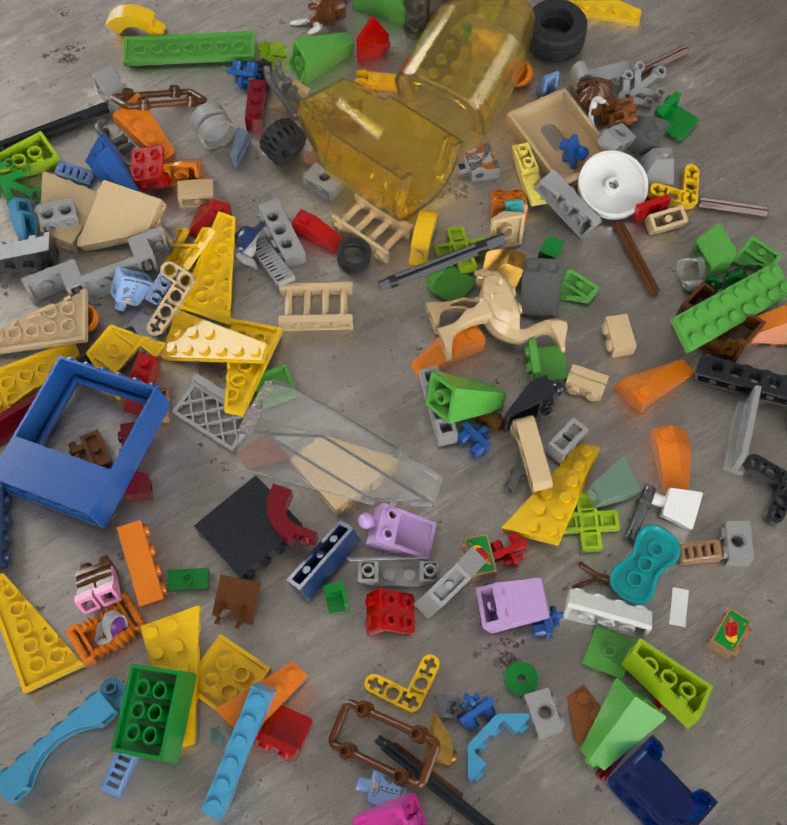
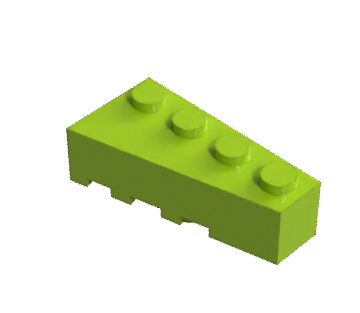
M39 131L0 152V163L6 158H11L15 162V166L12 169L4 168L0 170V175L3 176L20 170L23 166L31 168L32 173L30 176L37 175L44 171L56 169L60 158L43 133ZM11 160L6 161L7 167L13 165ZM24 168L23 173L25 175H28L30 173V170L28 168ZM22 176V177H19V178L14 179L13 181H16V180H19V179H23V178H26V177H30V176Z
M639 638L628 650L621 665L689 729L701 718L714 686Z

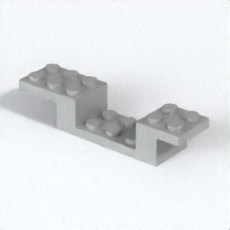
M160 226L127 239L133 255L130 258H124L122 261L90 271L85 275H81L75 259L67 260L40 272L29 274L21 278L33 303L65 291L70 296H74L84 288L88 290V302L110 294V287L117 266L147 273L150 278H153L160 273L155 257L166 254L170 250L164 231Z

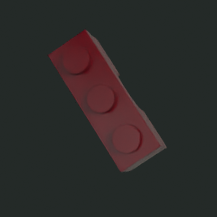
M249 79L245 111L246 131L249 133H264V106H267L268 98L266 80Z

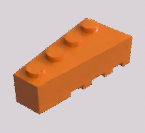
M136 93L127 102H136L138 100V97L141 96L139 95V93ZM120 107L113 113L114 124L140 148L161 145L165 149L164 163L176 159L175 149L150 110H127Z
M139 520L117 527L139 607H145L166 600L165 595L168 592L165 583H161L159 575H162L159 563L155 561L154 555H156L154 544L150 542L149 536L151 534L148 524Z
M294 661L259 681L277 690L263 724L308 678V675ZM251 687L215 708V712L233 730Z

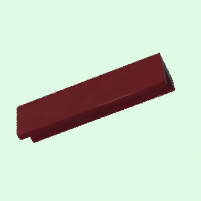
M38 392L0 413V447L10 442Z

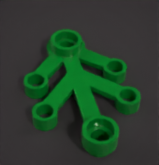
M6 158L0 163V170L4 168L12 169L15 166L14 160ZM7 160L12 161L13 165L11 167L6 166ZM23 166L20 170L3 176L0 175V185L6 196L7 205L14 198L10 187L29 195L30 199L34 202L41 201V189H31L13 181L22 176H30L32 170L29 166ZM24 168H28L30 170V173L28 175H25L23 173ZM35 191L40 193L39 198L33 197Z

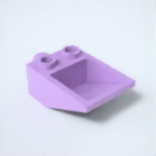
M386 503L376 507L373 516L369 513H362L359 516V526L363 529L370 528L366 546L386 553L421 557L427 559L420 560H429L437 526L436 522Z

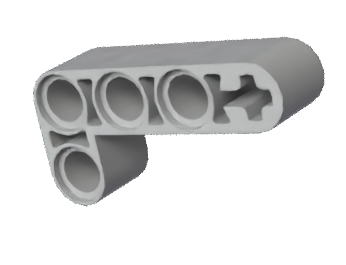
M578 61L571 68L569 82L575 94L576 91L580 94L589 87L586 84L579 90L577 86L585 78L601 77L611 81L614 84L613 87L623 85L622 74L626 70L633 72L631 82L634 79V71L628 61H621L590 70L584 61Z

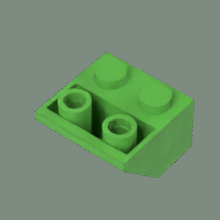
M720 223L700 236L692 248L696 257L704 259L707 277L728 272L737 253L735 245L731 243L726 230L722 228Z

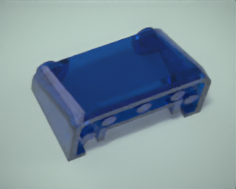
M652 734L608 778L610 789L643 825H699L716 806L718 801L704 789H697L692 793L661 760L665 754L664 746Z

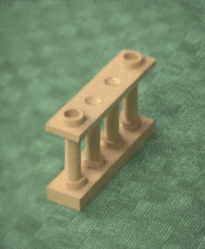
M358 189L354 193L355 205L341 219L334 214L331 216L332 227L335 231L341 232L348 238L358 237L365 240L369 244L371 253L375 258L387 264L389 262L388 250L401 237L410 240L413 237L414 226ZM360 209L369 213L355 228L347 223ZM373 219L381 221V225L369 237L361 233ZM387 228L396 231L382 247L374 242Z
M290 282L279 288L280 296H285V315H278V323L282 331L353 330V314L347 313V295H353L352 282ZM322 295V314L311 315V296ZM329 295H340V314H329ZM293 296H303V315H292Z

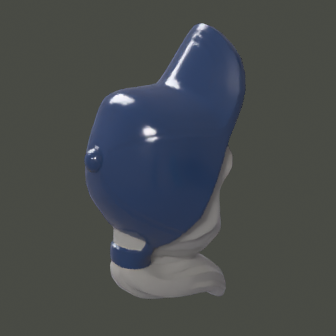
M259 222L254 227L242 226L235 233V245L238 249L236 257L238 261L255 270L258 269V266L253 256L256 252V242L260 236L259 232L264 227L262 222Z

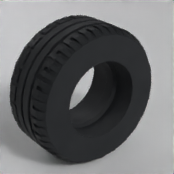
M544 0L532 7L526 16L523 35L524 43L537 58L549 62L566 61L576 56L584 46L588 28L587 18L583 11L570 1ZM555 27L564 30L565 33H551L545 29Z

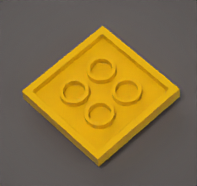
M220 634L200 660L199 682L197 685L198 699L215 710V708L250 688L257 681L259 682L266 678L271 672V668Z

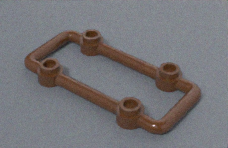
M170 85L168 90L133 92L132 88H123L121 93H114L110 96L111 101L124 109H137L141 111H148L150 108L174 106L196 107L207 102V98L192 89H180L179 85ZM136 93H139L141 96L138 97L136 102H125L130 100ZM181 96H185L183 99L149 101V98H180Z
M352 699L343 702L328 739L330 747L338 751L342 759L348 761L355 759L392 777L395 785L400 787L410 786L414 789H422L426 786L441 747L440 741L435 736L430 735L426 727L421 725L410 726L375 710L371 702L364 700L358 702ZM350 708L354 709L360 718H373L408 734L414 743L424 744L426 742L432 745L419 780L413 778L408 769H394L359 752L354 743L344 742L342 744L337 741Z

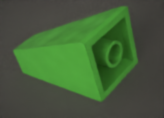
M354 0L352 5L354 9L407 25L409 20L413 21L417 13L414 11L417 4L413 0Z
M348 32L294 38L288 64L296 79L306 86L350 57L354 48V40Z
M431 371L426 406L450 424L503 410L506 393L494 384L439 371Z
M616 678L580 749L585 755L584 760L594 768L598 766L606 770L662 723L667 716L646 696L619 678Z

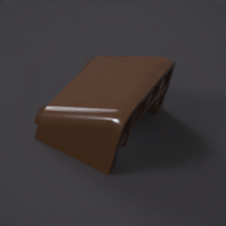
M703 281L681 304L676 315L715 295V290ZM750 315L746 318V321L705 343L698 349L706 354H711L724 360L729 359L736 363L766 322L755 315Z

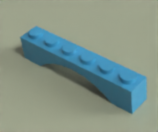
M258 681L251 686L200 810L201 812L218 820H221L227 814L250 750L277 693L276 689Z
M97 691L87 696L85 703L80 707L72 709L64 721L56 723L50 729L51 732L37 739L28 752L21 753L15 759L16 762L0 771V793L8 803L16 804L33 789L43 762L61 742L81 731L104 728L120 713L103 692Z

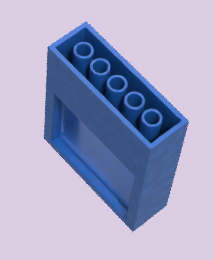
M59 356L0 457V487H4L10 494L105 529L171 405L167 401L166 396L159 390L160 387L154 383L146 384L135 377L132 379L127 378L120 372L115 374L104 367L96 368L88 362H78L73 357L65 358ZM78 384L145 405L111 469L44 446Z

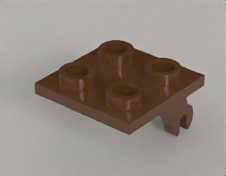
M221 574L212 612L213 616H217L214 624L219 625L223 618L236 620L235 629H240L243 622L253 624L261 583Z

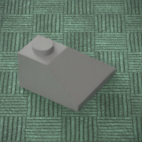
M653 148L637 160L646 172L648 187L653 183H660L670 187L674 186V158L671 148Z

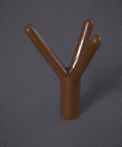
M579 561V568L590 573L594 578L574 584L572 586L573 589L596 581L610 584V575L598 573Z

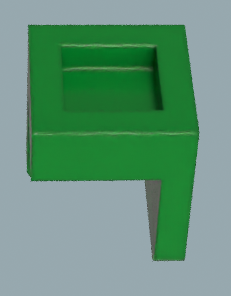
M548 235L539 250L538 258L559 259L565 242Z
M744 266L726 273L725 281L728 287L748 276Z
M344 581L323 585L329 614L348 611L349 604Z

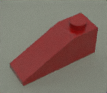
M300 209L292 220V227L297 236L337 254V248L345 238L320 218Z
M138 353L130 379L135 377L146 384L155 383L161 368L157 357ZM126 399L123 411L140 415L145 405Z

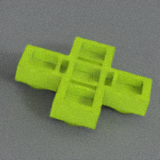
M464 226L447 228L446 235L449 242L433 245V251L437 258L484 240L486 237L468 239ZM485 253L477 255L475 257L484 256ZM474 257L456 264L459 274L475 272L477 270Z
M581 493L576 505V512H573L564 534H579L582 553L602 552L601 532H619L620 530L618 510L598 511L589 500L588 494Z

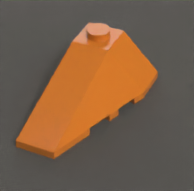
M180 159L164 163L163 173L172 180V186H178V181L203 179L204 167L201 159Z
M787 305L758 315L757 317L766 323L750 345H758V343L770 344V346H776L777 344L787 345Z
M681 359L628 375L614 385V388L640 414L694 375L695 371Z
M673 425L653 428L648 438L664 496L669 488L689 490L692 448L687 431Z

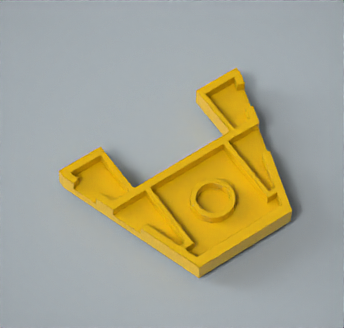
M177 227L175 231L177 238L170 245L173 249L171 255L168 254L166 256L165 262H175L189 271L216 232L210 227L201 228L194 244H183L190 231L184 227ZM173 265L167 267L166 272L168 275L174 274L175 268Z
M109 325L89 348L86 355L96 368L104 367L116 374V372H120L139 348H142L152 356L158 357L165 349L166 344ZM114 395L119 402H121L123 398Z

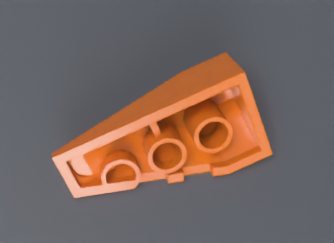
M477 325L462 330L454 338L451 360L446 361L438 337L410 363V366L419 379L420 369L438 366L439 370L484 350L486 338Z

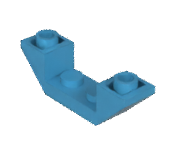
M528 713L496 714L467 745L466 763L467 781L469 783L473 780L478 782L486 773L483 770L486 767V763L475 752L480 753L488 745L486 740L491 735L495 737L502 730L501 724L514 736L518 732L522 734L530 726L528 721L531 716Z

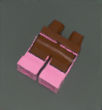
M108 555L100 557L99 563L95 565L88 562L82 564L80 570L75 572V577L77 578L75 604L84 615L100 609L101 604L105 607L121 601L118 570ZM109 592L114 595L112 598L106 599ZM90 600L94 602L93 605L87 606V603Z

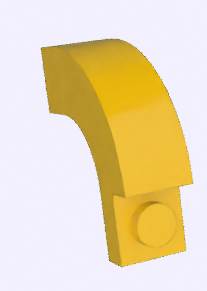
M125 4L117 6L109 13L105 26L118 34L125 28L137 27L151 35H163L166 24L155 18V12L148 8Z
M425 209L420 210L412 237L409 265L416 266L428 261L432 237L437 228L439 212Z

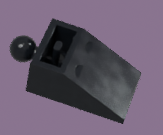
M547 375L529 382L505 413L502 432L510 431L513 419L531 415L534 418L541 415H549L554 409L557 396L565 393V384L561 381L551 383Z

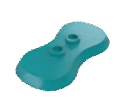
M648 524L642 527L636 535L632 552L611 570L610 585L616 594L625 601L635 605H643L649 602L655 594L657 581L661 573L675 564L680 557L681 547L677 538L659 525Z

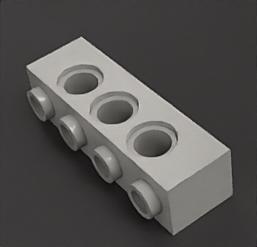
M276 198L258 205L259 213H257L259 221L265 225V234L267 237H271L270 243L274 250L277 249L279 257L287 267L292 268L305 263V251L279 199Z

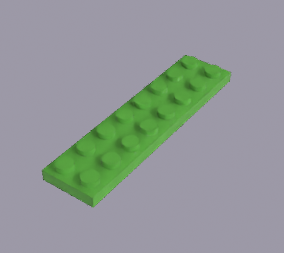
M255 31L124 37V66L255 60Z
M775 261L669 319L685 352H692L746 321L748 316L756 315L786 298L787 280L778 262Z

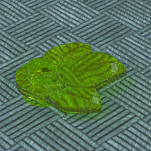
M263 41L257 44L259 55L269 63H272L274 58H287L286 45L283 43Z

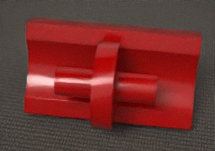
M517 532L508 536L507 540L510 544L508 547L504 548L501 540L491 543L495 564L503 561L505 566L512 564L514 569L519 567L518 561L524 559L522 553L527 551L526 546L529 544L526 539L522 540Z

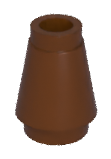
M492 412L477 416L476 420L483 425H487L493 432H500L504 417H502V414Z

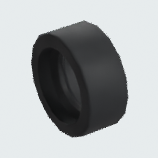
M350 237L344 239L337 248V262L344 271L359 273L368 267L371 259V249L365 240L358 237ZM351 247L361 249L364 252V259L358 263H351L343 257L344 251Z

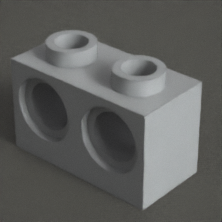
M72 197L36 205L39 222L44 233L80 225L77 207Z
M573 417L548 443L546 453L561 464L585 439L588 428Z

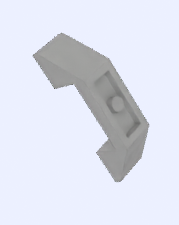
M471 547L414 605L429 619L487 561Z
M358 561V582L377 588H422L433 585L440 579V561H420L419 566H379V561Z

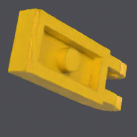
M367 70L356 71L357 78L354 83L357 87L400 91L401 74L368 72Z

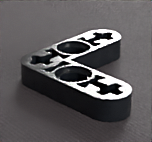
M751 454L744 460L743 467L748 473L775 487L764 510L763 519L769 525H776L784 519L787 512V488L783 490L787 485V471L760 455ZM752 460L755 461V462H754L755 467L751 466V465H752V462H751ZM767 469L773 470L774 478H770L766 474ZM777 495L784 497V504H780L777 501ZM777 508L779 510H777L775 513L776 519H773V515L771 513L774 512Z

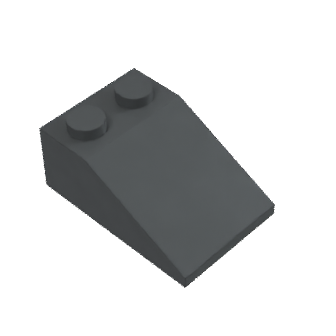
M637 115L638 121L626 126L636 136L627 149L640 155H645L653 148H659L670 122L656 116Z
M526 259L522 277L520 299L522 313H520V316L556 317L566 275L562 259Z

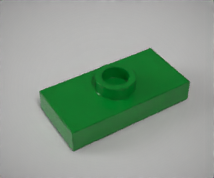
M209 568L167 570L168 592L209 589Z

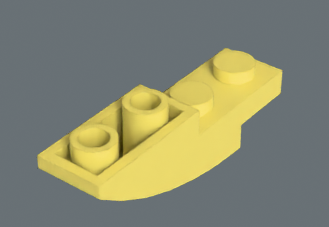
M529 143L512 145V153L519 181L531 207L547 204L534 190L535 186L541 181L538 173L539 167Z

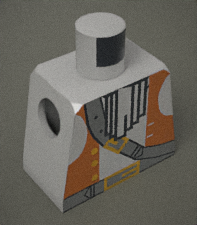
M489 142L465 152L463 163L456 165L458 174L468 173L470 180L473 182L499 178L500 166Z

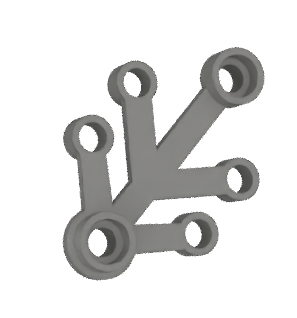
M642 61L636 62L633 65L634 88L630 90V80L633 78V72L626 70L622 74L623 89L618 94L617 101L633 96L636 105H641L645 108L651 107L654 104L652 97L661 99L665 95V91L663 88L654 90L645 87L654 80L659 81L665 77V67L656 66L651 71V75L641 82V72L644 70L645 65ZM636 94L647 95L648 97L642 99L634 96Z

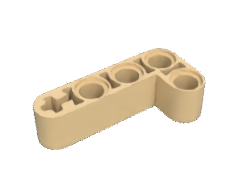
M167 261L161 266L162 275L172 281L173 284L147 324V330L153 336L165 333L196 283L195 275L175 262ZM169 265H173L175 268L173 275H168L166 272ZM185 275L191 278V282L187 286L182 282V278ZM176 290L181 294L179 301H175L172 297L173 292ZM166 306L171 310V314L168 317L164 316L162 311ZM161 319L166 320V322L162 321L159 324L158 327L160 328V330L154 331V324H158Z
M534 416L513 419L510 425L513 441L518 442L531 491L537 492L552 488V478Z

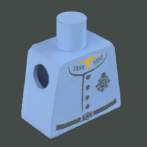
M117 266L110 287V294L116 301L114 307L119 311H124L127 304L138 306L154 285L150 276L147 273Z
M373 770L371 780L362 777L358 778L356 791L368 793L367 804L375 807L405 795L407 787L397 786L394 784L392 777Z

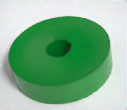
M519 661L511 664L504 675L506 689L517 697H523L525 694L534 692L538 685L537 671L527 662ZM523 676L525 681L519 682L517 677Z

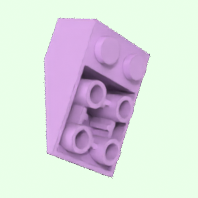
M542 578L498 582L476 588L483 629L492 634L550 618Z

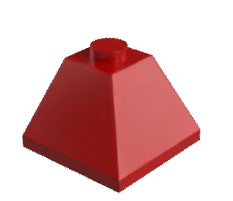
M373 16L369 18L356 38L357 62L359 63L381 58L385 52H388L391 45L389 34Z
M214 199L201 204L188 228L190 231L188 235L197 238L202 227L212 228L218 211L233 216L230 204Z

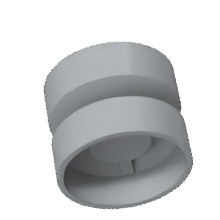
M207 102L200 105L194 110L190 118L192 127L203 145L208 149H218L225 146L235 135V126L221 104L217 102Z

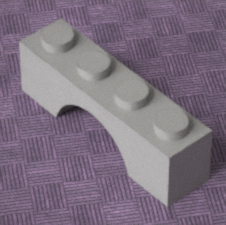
M438 366L419 370V382L425 403L431 371H439ZM427 406L438 447L457 443L458 432L455 422L449 424Z

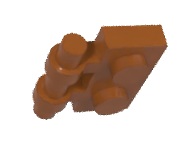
M633 96L615 102L611 110L602 107L603 123L609 122L603 125L604 129L621 123L629 126L632 125V122L638 121L637 115L634 114L636 113V106Z
M98 429L81 436L82 444L77 446L75 441L68 444L71 456L83 460L81 454L86 452L88 458L85 461L102 467L113 464Z

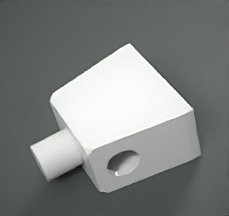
M669 488L665 496L654 493L651 504L662 507L660 517L690 531L693 529L703 493Z

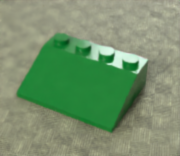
M131 663L111 752L178 764L197 674Z

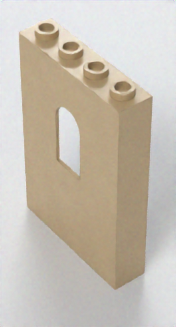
M565 88L556 90L547 96L540 97L536 101L526 103L524 106L507 113L506 126L520 144L529 143L543 176L545 177L554 169L557 173L561 174L564 181L569 186H572L574 190L578 189V176L586 161L595 154L604 151L596 143L600 138V132ZM545 125H553L565 139H570L572 134L578 135L579 145L588 148L589 156L584 161L579 160L576 164V169H571L570 163L562 161L564 151H555L542 134L541 128Z

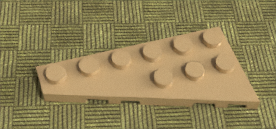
M84 288L74 296L64 297L63 301L56 304L51 303L27 314L26 318L19 321L14 320L10 322V325L0 329V354L88 342V290Z

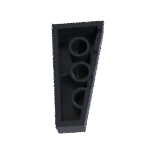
M50 232L44 233V236L41 237L31 235L26 240L16 238L12 239L11 243L0 242V273L42 271L48 267L58 265L59 250Z

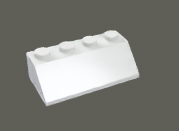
M579 588L570 589L567 595L563 612L565 619L594 627L598 625L612 632L643 640L652 630V611H648L644 606H630L625 601L609 600L601 594L591 595Z

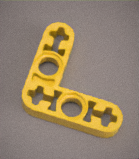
M688 164L683 169L680 189L660 183H653L648 189L647 196L650 199H654L666 194H673L676 199H671L670 206L677 207L683 205L685 210H691L698 202L700 174L698 167ZM686 184L691 185L693 190L688 189Z
M432 654L424 656L408 689L380 675L370 674L364 682L365 690L370 695L407 713H417L421 709L440 666L439 659ZM430 660H433V661H434V666H436V667H435V668H433V667L430 668V670H429V672H428V675H429V676H427L426 674H423V673H425L426 668H427V665L425 664V662H428V663H429ZM417 679H425L427 687L425 689H418L415 686ZM377 680V684L383 687L384 683L387 684L383 695L379 694L381 689L374 687L373 690L370 689L369 681ZM391 688L397 689L399 692L398 698L393 700L388 698L387 691ZM403 693H406L405 699L411 701L412 698H415L416 704H418V706H413L412 708H409V703L404 700L403 703L400 704L399 702L402 699Z

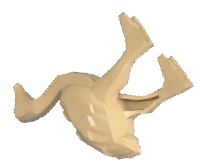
M487 269L475 270L476 283L481 288L479 297L472 299L462 297L448 302L435 301L426 303V311L434 335H439L446 361L451 360L452 346L456 334L466 328L483 324L487 331L496 339L510 344L521 345L528 342V339L547 335L556 342L560 352H565V341L568 332L566 320L548 319L526 329H520V313H522L520 303L515 300V288L510 286L509 281L498 271L494 272ZM463 312V315L455 323L439 328L440 319L444 313Z

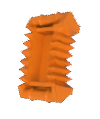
M128 593L121 594V601L116 602L115 605L111 604L110 609L105 607V613L100 611V617L94 615L93 620L88 618V622L83 620L82 625L74 623L65 633L83 664L91 666L98 664V657L104 660V654L111 657V651L118 653L119 647L125 649V642L131 644V638L137 639V633L142 635L140 626L145 625L146 622ZM111 610H117L126 617L128 627L122 629L110 642L98 645L95 641L97 623L102 621L103 616Z

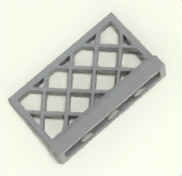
M196 373L192 378L193 383L172 410V413L234 453L255 422L257 423L260 420L261 416L256 410L248 406L244 417L232 414V417L222 419L221 410H224V406H220V404L224 405L225 391ZM197 388L201 391L202 398L192 400L191 394ZM216 400L217 407L207 409L206 401ZM203 402L204 410L194 412L193 404ZM190 405L191 413L184 415L179 413L182 406ZM218 411L219 420L209 422L208 413ZM205 414L206 423L196 424L195 416ZM244 418L249 421L244 428L237 429L236 420ZM233 421L234 430L224 432L223 423ZM220 424L221 433L212 434L210 426ZM235 434L236 440L232 446L226 443V435Z
M755 385L745 402L738 400L736 404L723 471L741 476L744 473L743 462L749 452L761 386Z

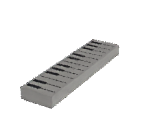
M264 236L258 238L254 255L280 288L296 280L294 274Z

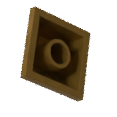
M513 249L491 250L485 253L482 269L498 271L509 281L510 286L516 288L523 273L527 255Z
M432 713L429 734L435 736L441 745L434 766L450 769L451 763L455 764L457 750H453L454 742L437 713ZM428 743L426 748L424 764L427 760L428 754L432 747V745Z

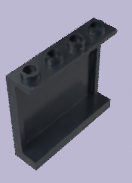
M256 475L194 525L199 536L209 543L239 578L251 580L256 575V571L261 567L268 566L276 554L283 553L288 547V544L282 541L271 527L267 513V498L270 489ZM288 509V518L294 524L303 527V524Z

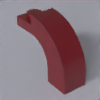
M273 483L267 498V513L271 527L276 535L291 546H294L296 539L302 545L316 546L318 541L317 532L294 524L287 516L288 508L293 499L292 490Z

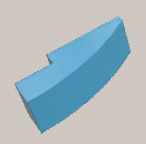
M19 197L12 198L8 202V209L18 238L26 240L31 235L39 237L37 214L32 212L31 200Z

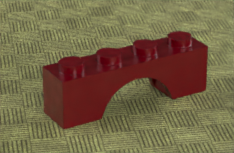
M136 422L120 424L118 440L119 443H122V447ZM136 470L123 494L130 503L153 499L152 480L148 473Z

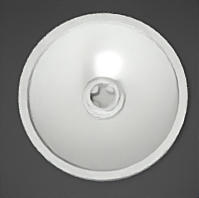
M609 150L595 154L586 161L578 176L577 185L580 198L584 199L587 205L599 217L617 220L629 217L635 212L636 205L644 202L648 194V178L645 170L635 158L624 152Z

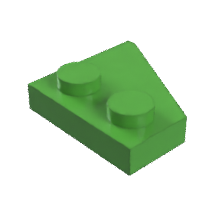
M752 235L735 255L731 264L762 269L775 261L779 262L783 255Z
M569 268L565 275L560 299L589 304L598 293L600 287Z

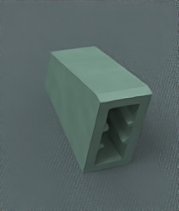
M624 455L607 469L586 492L594 508L633 499L642 489Z

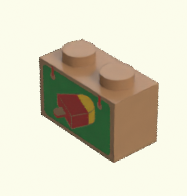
M488 533L465 537L463 545H460L462 556L473 547L487 561L471 578V581L495 578L497 569Z
M730 607L723 615L706 647L727 660L732 655L736 657L742 648L740 645L741 640H746L752 631L749 628L752 620Z

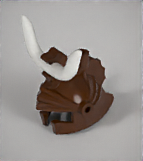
M311 0L312 3L308 4L309 10L314 9V12L309 18L292 21L290 25H308L311 28L308 32L309 35L319 32L321 24L323 27H333L336 18L339 17V20H342L346 17L344 0Z
M588 77L577 84L579 90L586 84L589 87L580 94L576 91V99L589 110L588 118L595 126L594 116L601 114L602 107L611 110L617 96L611 91V88L614 86L611 81L601 77Z

